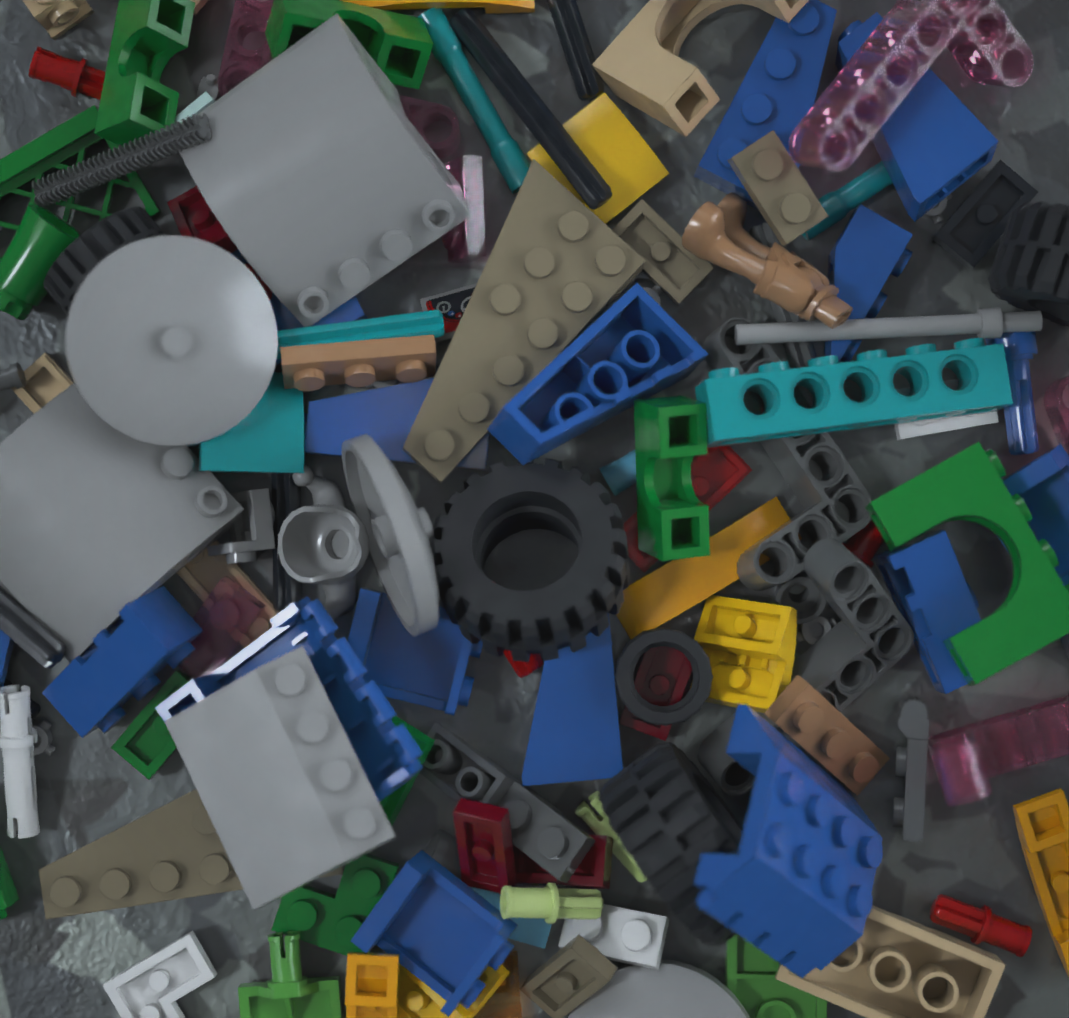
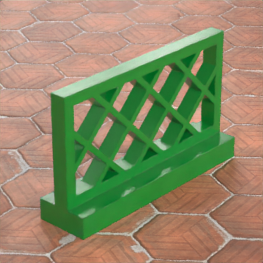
M96 105L91 106L0 159V202L3 197L10 193L30 197L29 203L36 204L34 202V189L32 192L19 188L34 179L36 183L37 179L42 181L44 174L53 168H64L67 170L68 165L62 163L77 154L76 166L78 162L82 164V161L85 160L87 149L104 139L94 134L99 107ZM106 140L112 151L113 147L118 149L119 145ZM137 171L126 174L130 182L117 178L108 182L102 211L74 204L76 195L74 197L71 196L67 201L61 200L59 203L56 202V205L65 207L63 220L67 223L70 222L73 209L100 216L99 221L112 215L109 213L115 184L135 189L146 207L144 209L151 217L161 211ZM0 220L1 227L16 231L19 228L17 224Z

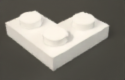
M192 930L107 980L103 987L121 1018H185L176 1000L212 980L218 973Z

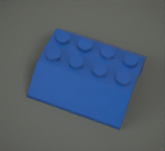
M307 596L300 601L291 603L270 619L273 627L213 673L190 680L155 707L165 723L166 720L254 669L303 646L378 801L381 802L398 790L423 768L418 760L423 754L403 723L398 726L394 725L392 719L397 714L375 681L365 682L363 676L367 672L366 668L345 637L339 640L336 639L334 633L338 627L318 598L311 602Z
M738 704L726 753L752 773L756 780L738 854L701 853L694 885L705 889L698 895L697 905L743 939L752 943L753 946L779 962L786 969L803 978L815 967L819 970L825 968L863 936L866 917L870 914L873 904L872 888L876 869L882 860L883 837L846 787L747 704Z

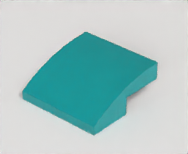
M273 372L270 383L262 398L242 421L225 433L200 442L199 471L304 473L303 391L296 388L284 389L283 372Z

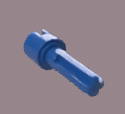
M1036 331L1002 333L1001 338L985 339L986 345L1002 343L1004 345L1013 404L1004 408L1009 452L1011 455L1038 452L1039 442L1029 360L1034 359L1033 354L1038 353Z

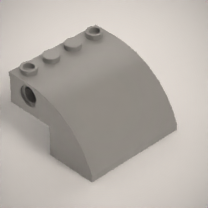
M337 13L198 113L196 116L200 114L202 117L204 113L208 117L211 139L210 141L205 140L203 144L199 141L198 146L194 144L193 147L188 146V149L183 148L182 151H179L193 180L224 230L261 279L304 327L312 326L471 216L461 185L405 116L397 89Z
M75 383L53 398L0 443V586L13 600L65 644L64 657L69 663L77 656L83 655L94 644L92 639L105 628L108 631L122 618L118 612L127 603L158 589L160 585L203 552L207 546H210L229 531L239 514L244 510L210 471H199L200 459L187 445L167 446L147 443L118 431L92 410L78 391Z

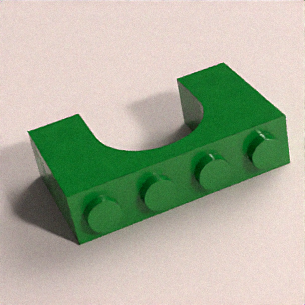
M980 442L973 444L876 498L865 508L890 552L941 524L953 521H968L982 525L995 533L1006 546L1013 566L1012 584L1006 599L992 614L943 641L968 686L982 682L1069 633V584L1064 586L1054 567L1059 565L1057 556L1044 538L1037 540L1028 525V522L1032 520V516L1027 505L1017 493L1012 496L1010 495L1001 479L1006 475L1001 461L992 449L984 451Z

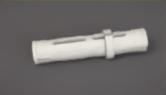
M8 685L0 688V748H2L7 835L10 838H14L17 836L16 831H18V839L34 837L40 833L34 766V743L38 742L37 729L32 728L30 687L23 685L21 686V691H19L20 685Z

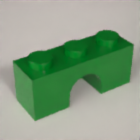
M119 0L94 134L123 147V144H128L130 140L134 143L135 138L139 140L140 136L144 138V135L147 134L149 136L150 132L155 134V130L160 132V128L165 129L166 125L171 128V123L174 124L180 93L161 84L160 77L169 59L177 52L188 48L195 2L191 0Z
M341 0L273 1L265 31L273 59L337 13L392 84L420 89L433 47V41L422 18Z
M681 395L634 400L638 549L661 561L709 556V505L698 500L691 481L693 457L707 454L706 403Z

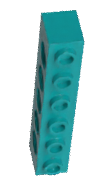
M972 338L953 343L954 349L937 351L936 344H922L906 348V355L888 357L887 350L881 349L859 353L856 355L857 361L839 363L838 356L830 355L810 359L807 361L808 367L789 369V362L780 361L758 366L759 373L740 375L739 368L737 367L708 372L709 379H705L695 387L696 400L706 403L707 448L996 412L1013 404L1003 343L985 345L983 338ZM943 368H948L956 374L958 379L957 390L950 389L944 383L942 378ZM895 373L901 374L908 380L910 385L909 396L899 394L894 388L893 376ZM845 379L852 380L859 385L862 392L860 403L851 401L845 395L843 388ZM795 385L804 386L811 392L813 397L811 409L803 408L796 402L794 398ZM745 391L755 392L762 398L764 403L762 415H755L746 409L743 401Z

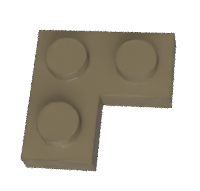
M641 199L612 231L636 251L645 262L606 306L609 307L642 272L679 306L712 272L714 267L706 260L699 259L684 249L682 237Z

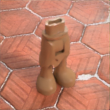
M735 192L729 193L718 205L707 201L695 212L682 236V245L691 254L699 259L709 261L748 278L756 285L752 293L772 301L786 311L798 315L799 318L810 322L818 319L831 329L840 326L848 319L853 311V307L837 297L839 288L833 284L830 285L825 275L800 258L795 252H789L776 242L770 248L754 239L743 228L748 206L745 199Z

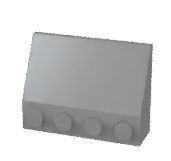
M303 646L254 669L165 721L253 910L396 839Z

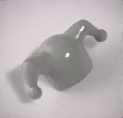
M305 465L304 473H293L292 478L297 486H306L311 491L313 505L303 506L292 511L283 521L278 534V554L281 564L289 576L299 582L322 585L326 594L324 607L334 620L350 612L357 604L355 575L364 566L368 557L369 536L360 518L355 513L346 509L338 485L334 481L314 475L311 468Z

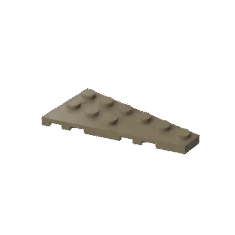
M533 159L403 446V451L439 484L444 481L489 432L487 428L501 409L566 349L645 262L636 251L535 159Z
M197 789L38 870L45 919L243 890V886ZM344 865L322 877L343 874Z

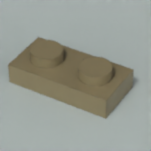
M774 130L727 160L782 246L787 245L828 217V214Z
M577 935L531 973L520 990L550 1017L564 1018L610 982L617 967L602 955L595 946L587 942L581 935Z

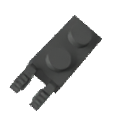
M908 697V700H903L904 703L900 704L901 709L898 710L901 714L898 716V728L907 737V747H897L895 777H905L904 797H894L892 827L902 828V841L920 842L923 840L929 736V718L927 716L930 714L927 712L929 708L925 706V701L922 702L920 698L916 699L914 697L910 699Z

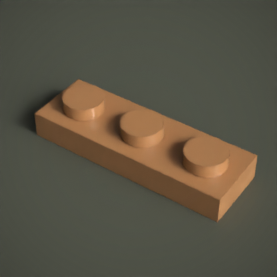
M434 335L280 347L284 389L296 388L300 391H315L326 385L338 384L364 387L371 385L375 381L386 380L413 383L421 381L425 377H434L436 372Z
M799 675L792 680L764 713L857 796L890 759Z

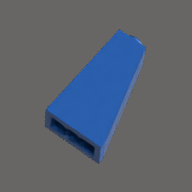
M878 12L863 23L861 20L854 21L841 33L838 38L835 65L908 215L916 222L992 161L999 141Z
M434 378L309 401L308 413H304V452L311 455L342 457L343 441L367 434L376 442L391 462L418 465L403 451V446ZM490 432L481 439L456 468L487 471Z
M610 620L609 627L600 636H595L592 632L585 636L587 646L574 653L569 646L557 650L559 658L544 661L522 768V786L609 779L623 770Z

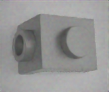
M269 488L231 494L244 508L230 528L232 543L207 546L208 556L226 555L227 564L257 561L256 551L275 548L273 532L275 511L270 502Z

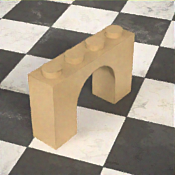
M649 0L595 60L592 66L617 97L687 137L720 100L700 70L679 58L681 46L691 30L713 12L739 4L757 7L789 23L809 0Z

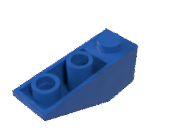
M862 204L852 213L828 255L827 279L830 285L833 284L839 288L837 297L853 307V311L848 319L875 318L888 296L881 289L890 274L896 278L899 277L913 253L906 248L913 236L912 233ZM862 339L825 341L824 356L836 355L839 362L840 360L850 362Z

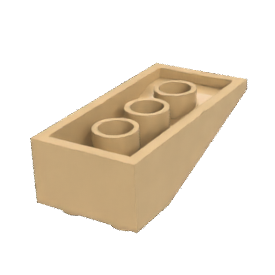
M872 905L871 912L866 917L863 936L825 968L819 970L815 967L805 977L800 978L780 964L775 979L866 1018H985L1006 964L994 953Z

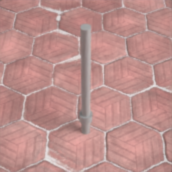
M998 307L978 308L976 314L847 319L843 324L834 329H831L821 321L736 324L735 342L736 345L964 334H977L978 338L988 339L1001 338L1002 333L1041 331L1043 321L1041 311L1002 312Z

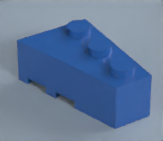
M946 530L928 531L892 552L887 549L874 555L873 559L895 606L912 628L914 633L913 644L935 690L947 694L966 685L964 677L943 641L980 621L981 618L977 610L979 608L977 598L964 578Z
M164 586L127 603L118 612L122 618L108 631L105 628L92 639L94 644L83 655L74 658L42 692L82 738L98 728L104 734L112 729L127 715L122 708L123 705L132 697L138 702L145 698L161 683V680L156 675L167 664L172 669H175L196 650L191 642L203 632V629Z

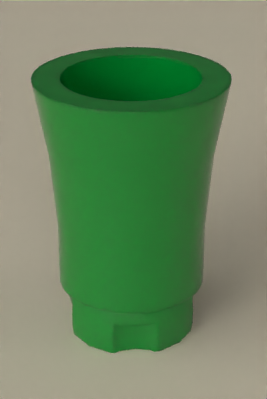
M29 203L17 232L0 260V310L12 315L16 319L26 320L33 307L39 306L48 293L44 288L43 282L52 264L82 233L49 210Z

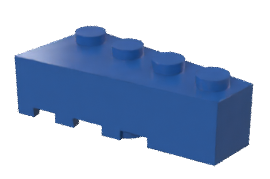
M809 0L789 23L777 17L775 18L704 153L694 177L726 194L735 192L745 199L747 205L759 210L727 160L772 130L775 131L799 169L835 21L836 9L819 0Z
M636 283L501 409L487 430L522 465H525L633 407L634 400L648 399L685 379L707 357L708 353Z

